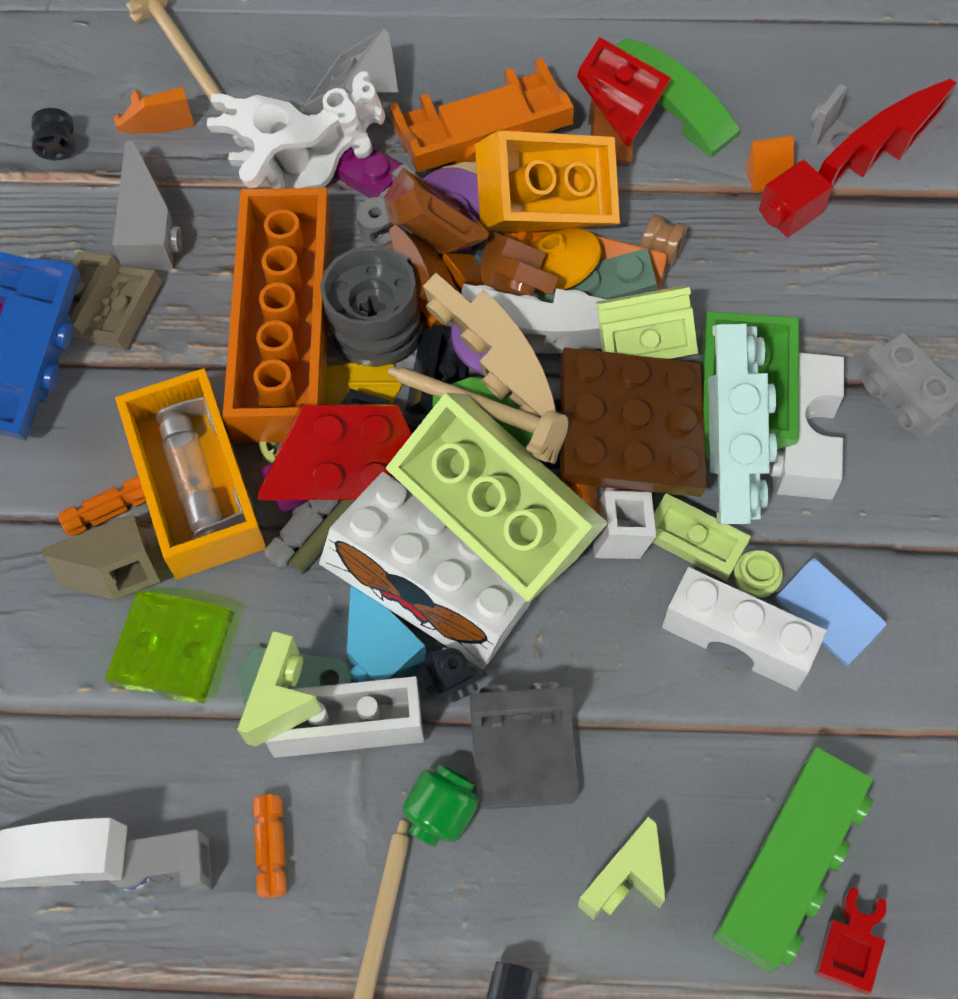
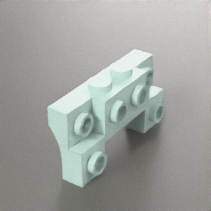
M747 324L714 325L712 327L713 336H715L716 375L708 377L710 473L718 474L719 513H717V523L751 524V520L761 519V508H766L768 503L766 480H760V474L770 473L769 462H775L777 457V440L775 433H769L768 413L775 412L776 391L774 384H768V373L758 374V366H763L765 361V343L763 337H757V326L747 327Z

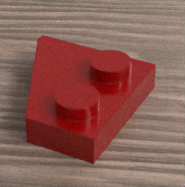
M601 37L597 39L579 67L577 74L578 80L619 138L628 147L635 140L671 79L670 76Z

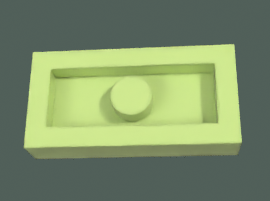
M667 493L654 512L656 538L652 543L722 580L728 581L751 536L728 524L717 523L716 518Z

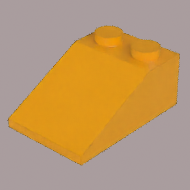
M498 130L475 144L480 223L487 231L527 232L620 224L615 137Z

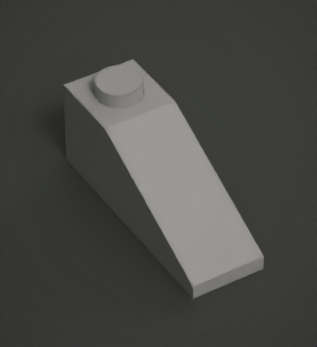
M125 141L112 247L121 266L149 270H174L175 252H181L182 250L181 229L179 226H174L169 210L135 142Z

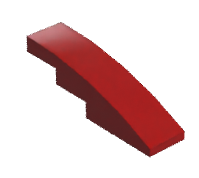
M947 79L917 91L882 110L851 133L823 161L818 173L834 187L848 169L864 177L885 151L900 160L943 110L957 83L952 79Z

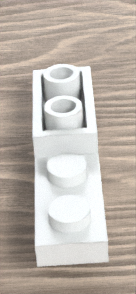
M463 284L461 295L470 303L484 289L516 323L531 345L534 353H562L564 347L584 350L602 349L598 325V310L596 309L595 302L607 299L589 296L579 290L567 291L556 288L552 303H548L534 296H517L499 292L486 285L472 286Z

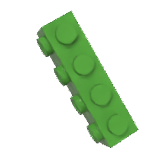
M818 747L812 751L802 766L714 933L713 940L767 973L777 969L781 963L788 967L791 965L804 940L802 936L796 933L804 916L807 915L813 919L827 895L828 890L820 886L829 868L835 872L840 868L851 846L850 843L843 840L851 823L860 826L874 799L866 795L873 778Z

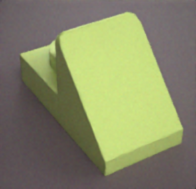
M272 632L237 729L248 745L258 746L321 712V707L315 696L287 689L288 685L294 687L297 684L303 666V657L299 656L300 653L293 636Z
M649 817L580 897L578 907L591 919L594 920L602 910L611 915L630 893V890L623 885L626 881L632 884L658 908L664 903L665 891L657 824Z

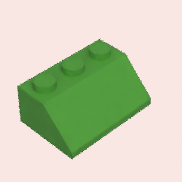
M707 311L700 337L699 350L705 458L710 459L708 377L716 375L715 336H713L712 326L720 324H747V327L757 326V337H763L765 343V361L763 366H758V374L768 373V384H774L776 391L775 412L768 413L769 433H775L777 450L797 444L799 440V318Z

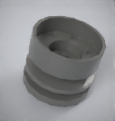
M377 246L354 248L333 260L324 271L320 288L333 342L340 353L358 365L372 367L393 364L409 355L419 342L423 327L416 281L410 264L402 255L389 248Z

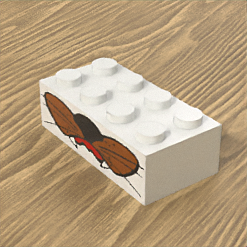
M384 472L367 487L330 527L319 562L321 566L449 648L458 649L467 660L483 670L531 603V601L527 602L403 484Z

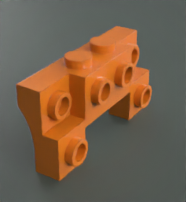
M543 58L535 60L534 74L517 78L513 68L506 69L504 87L438 106L439 117L428 93L420 96V109L407 113H401L397 102L389 104L391 123L404 152L408 151L417 173L453 162L454 165L460 162H475V144L498 130L546 133L572 125L574 107L567 93L557 85Z

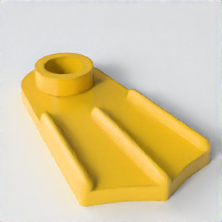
M356 363L327 366L325 404H341L351 388L389 400L390 404L393 405L403 384L399 383L397 378L388 375V369L391 366L394 367V364L378 367L358 365Z

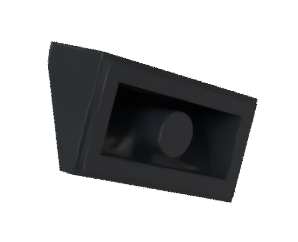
M434 324L420 336L413 371L448 384L466 379L468 367L460 360L453 348L451 330ZM410 387L406 411L414 414L428 415L433 409V395Z

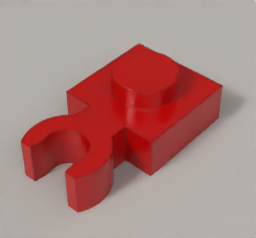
M853 887L846 892L841 903L842 913L846 922L845 924L836 920L829 922L814 974L868 995L872 993L886 941L872 935L871 931L872 927L885 917L887 902L885 899L879 898L874 902L870 915L862 914L856 907L859 889Z

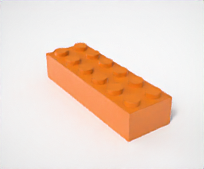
M327 187L240 189L223 405V420L232 444L282 443L292 426L291 423L301 404H325L329 320L327 319L320 285L324 271L331 264L333 217Z

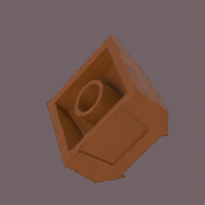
M405 168L401 169L384 196L389 222L407 229L430 244L437 253H449L472 247L488 238L489 232L472 213Z

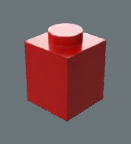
M802 159L765 185L759 212L770 226L776 227L788 238L824 213L833 185Z

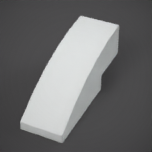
M93 818L46 822L0 830V888L81 885V881L122 880L127 826L112 818Z

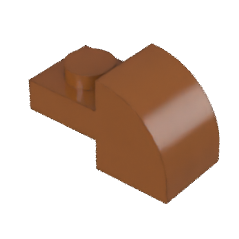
M490 231L481 261V278L484 285L492 287L496 291L517 296H533L536 288L552 294L559 277L540 270L545 252Z

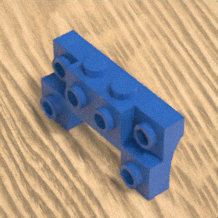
M0 252V304H4L0 316L1 435L26 441L39 402L45 403L49 391H54L60 377L58 362L62 350L69 348L73 338L74 329L73 324H71L72 321L68 317V312L81 276L74 264L53 259H31Z

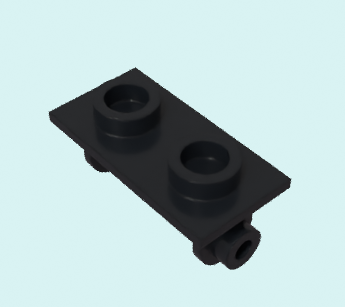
M434 646L425 655V666L434 682L433 685L425 688L428 694L441 700L449 698L451 702H456L469 696L479 689L476 681L487 676L484 670L470 667L464 654L458 649Z

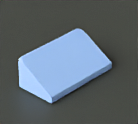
M812 558L775 597V601L788 613L827 630L821 644L846 667L887 626L886 622L815 558Z

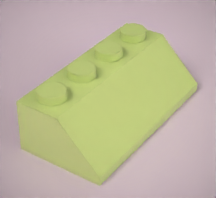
M445 393L385 468L527 602L532 601L575 562L608 523L545 465L534 458L523 445L466 394Z

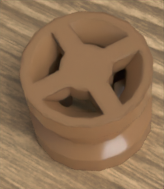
M654 214L646 227L640 247L666 253L668 256L666 265L672 267L683 245L687 225L681 223L671 225L665 223L662 216Z

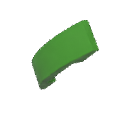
M624 38L615 45L671 77L669 85L658 103L683 123L682 135L712 158L739 136L740 128L723 104L694 74L675 59L648 44Z

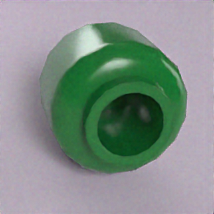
M441 764L437 770H423L402 808L405 817L413 823L409 832L421 841L435 847L440 839L448 842L458 841L462 837L479 804L478 797L472 791L475 783Z

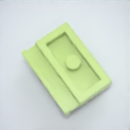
M684 285L595 302L599 317L598 325L602 352L660 359H672L698 354L693 308L690 306L689 294H691L690 287Z

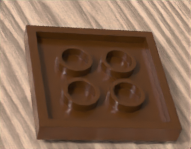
M564 347L560 356V414L568 418V431L560 449V480L563 483L701 497L707 489L701 363Z

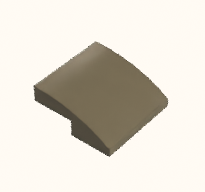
M78 251L71 264L76 266L81 276L68 312V317L72 321L71 324H73V337L97 345L126 351L163 280L155 270L120 266L112 255Z

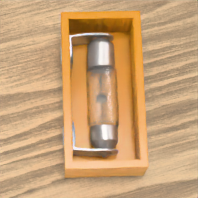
M205 368L116 396L117 407L160 549L175 579L178 580L265 550L266 545L254 512V507Z

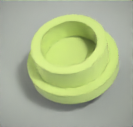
M762 550L743 554L734 568V580L739 589L758 598L773 594L780 586L783 577L782 567L778 560L769 552Z

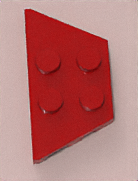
M301 404L286 438L282 441L274 456L275 460L263 483L257 489V499L356 500L382 472L397 480L385 468L412 435L399 406L391 404Z

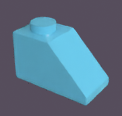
M350 586L347 653L352 669L349 671L352 679L355 682L411 677L425 664V645L387 607L354 586Z

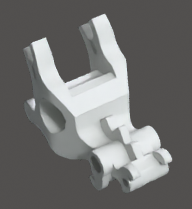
M362 71L353 79L352 93H346L345 90L340 88L329 90L323 97V110L317 115H304L290 102L265 96L254 95L241 99L220 93L212 94L210 102L215 110L227 111L228 114L223 113L219 117L208 118L206 126L213 133L233 134V139L238 146L249 147L250 150L245 149L240 153L231 152L228 157V161L232 166L241 167L239 176L243 184L248 188L258 187L265 178L272 189L323 188L331 181L339 158L348 148L352 147L357 158L364 159L371 154L372 144L366 130L372 123L381 125L385 120V112L373 84L368 82L370 81L368 72Z

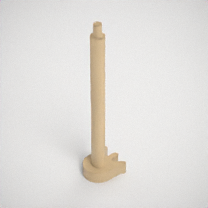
M131 0L127 2L126 6L131 12L129 15L135 24H139L141 21L152 17L155 18L210 101L212 94H222L166 12L165 8L168 0ZM221 111L222 114H228L227 111Z
M391 366L388 369V375L397 378L399 383L441 398L445 393L466 394L490 417L533 433L526 450L533 453V457L553 464L556 463L557 456L568 431V418L565 415L549 410L539 418L405 367L398 369Z
M400 821L397 834L392 835L353 999H373L410 841V838L407 837L409 822Z

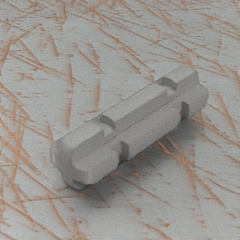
M309 500L308 506L303 505L280 531V538L275 537L265 548L264 556L268 561L280 569L285 568L288 565V561L294 556V550L301 548L320 526L323 517L327 518L338 505V500Z

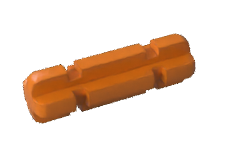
M139 476L122 482L124 487L118 490L114 486L81 501L82 507L76 509L75 505L60 511L58 519L65 533L68 536L77 535L87 530L85 525L92 523L94 527L127 511L126 506L130 504L136 507L146 502Z
M263 794L256 796L253 800V815L258 821V824L254 825L256 867L260 870V873L256 875L257 894L261 898L272 899L284 896L287 892L286 874L281 870L282 867H285L284 826L282 822H279V819L283 818V806L278 794Z

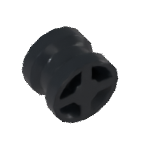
M43 108L36 111L31 120V128L34 132L31 144L34 153L43 159L53 161L70 157L74 152V139L72 137L74 121L72 116L58 108Z

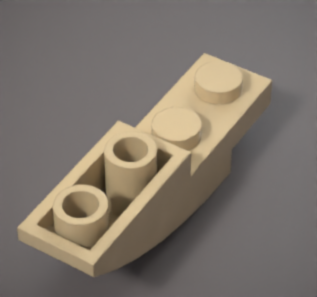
M435 273L423 285L429 302L426 308L443 325H447L451 321L463 332L460 335L462 341L477 355L481 356L484 351L486 352V355L479 361L482 373L485 376L481 381L486 388L501 400L507 395L520 407L518 410L539 418L549 410L556 412L545 373L531 345L506 311L484 289L470 303L442 277Z

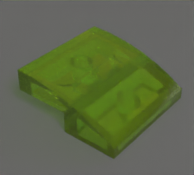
M136 591L104 681L116 688L150 691L157 693L165 699L205 704L235 612L229 608L199 600L168 594Z

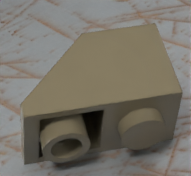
M133 513L41 549L42 555L59 585L64 588L117 600L160 582L149 545Z

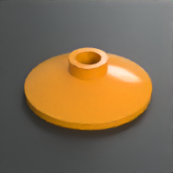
M581 228L559 229L540 237L529 245L546 253L540 270L559 277L553 293H555L556 288L566 290L583 281L592 273L601 257V247L596 236L590 231ZM537 288L535 289L536 293H547Z

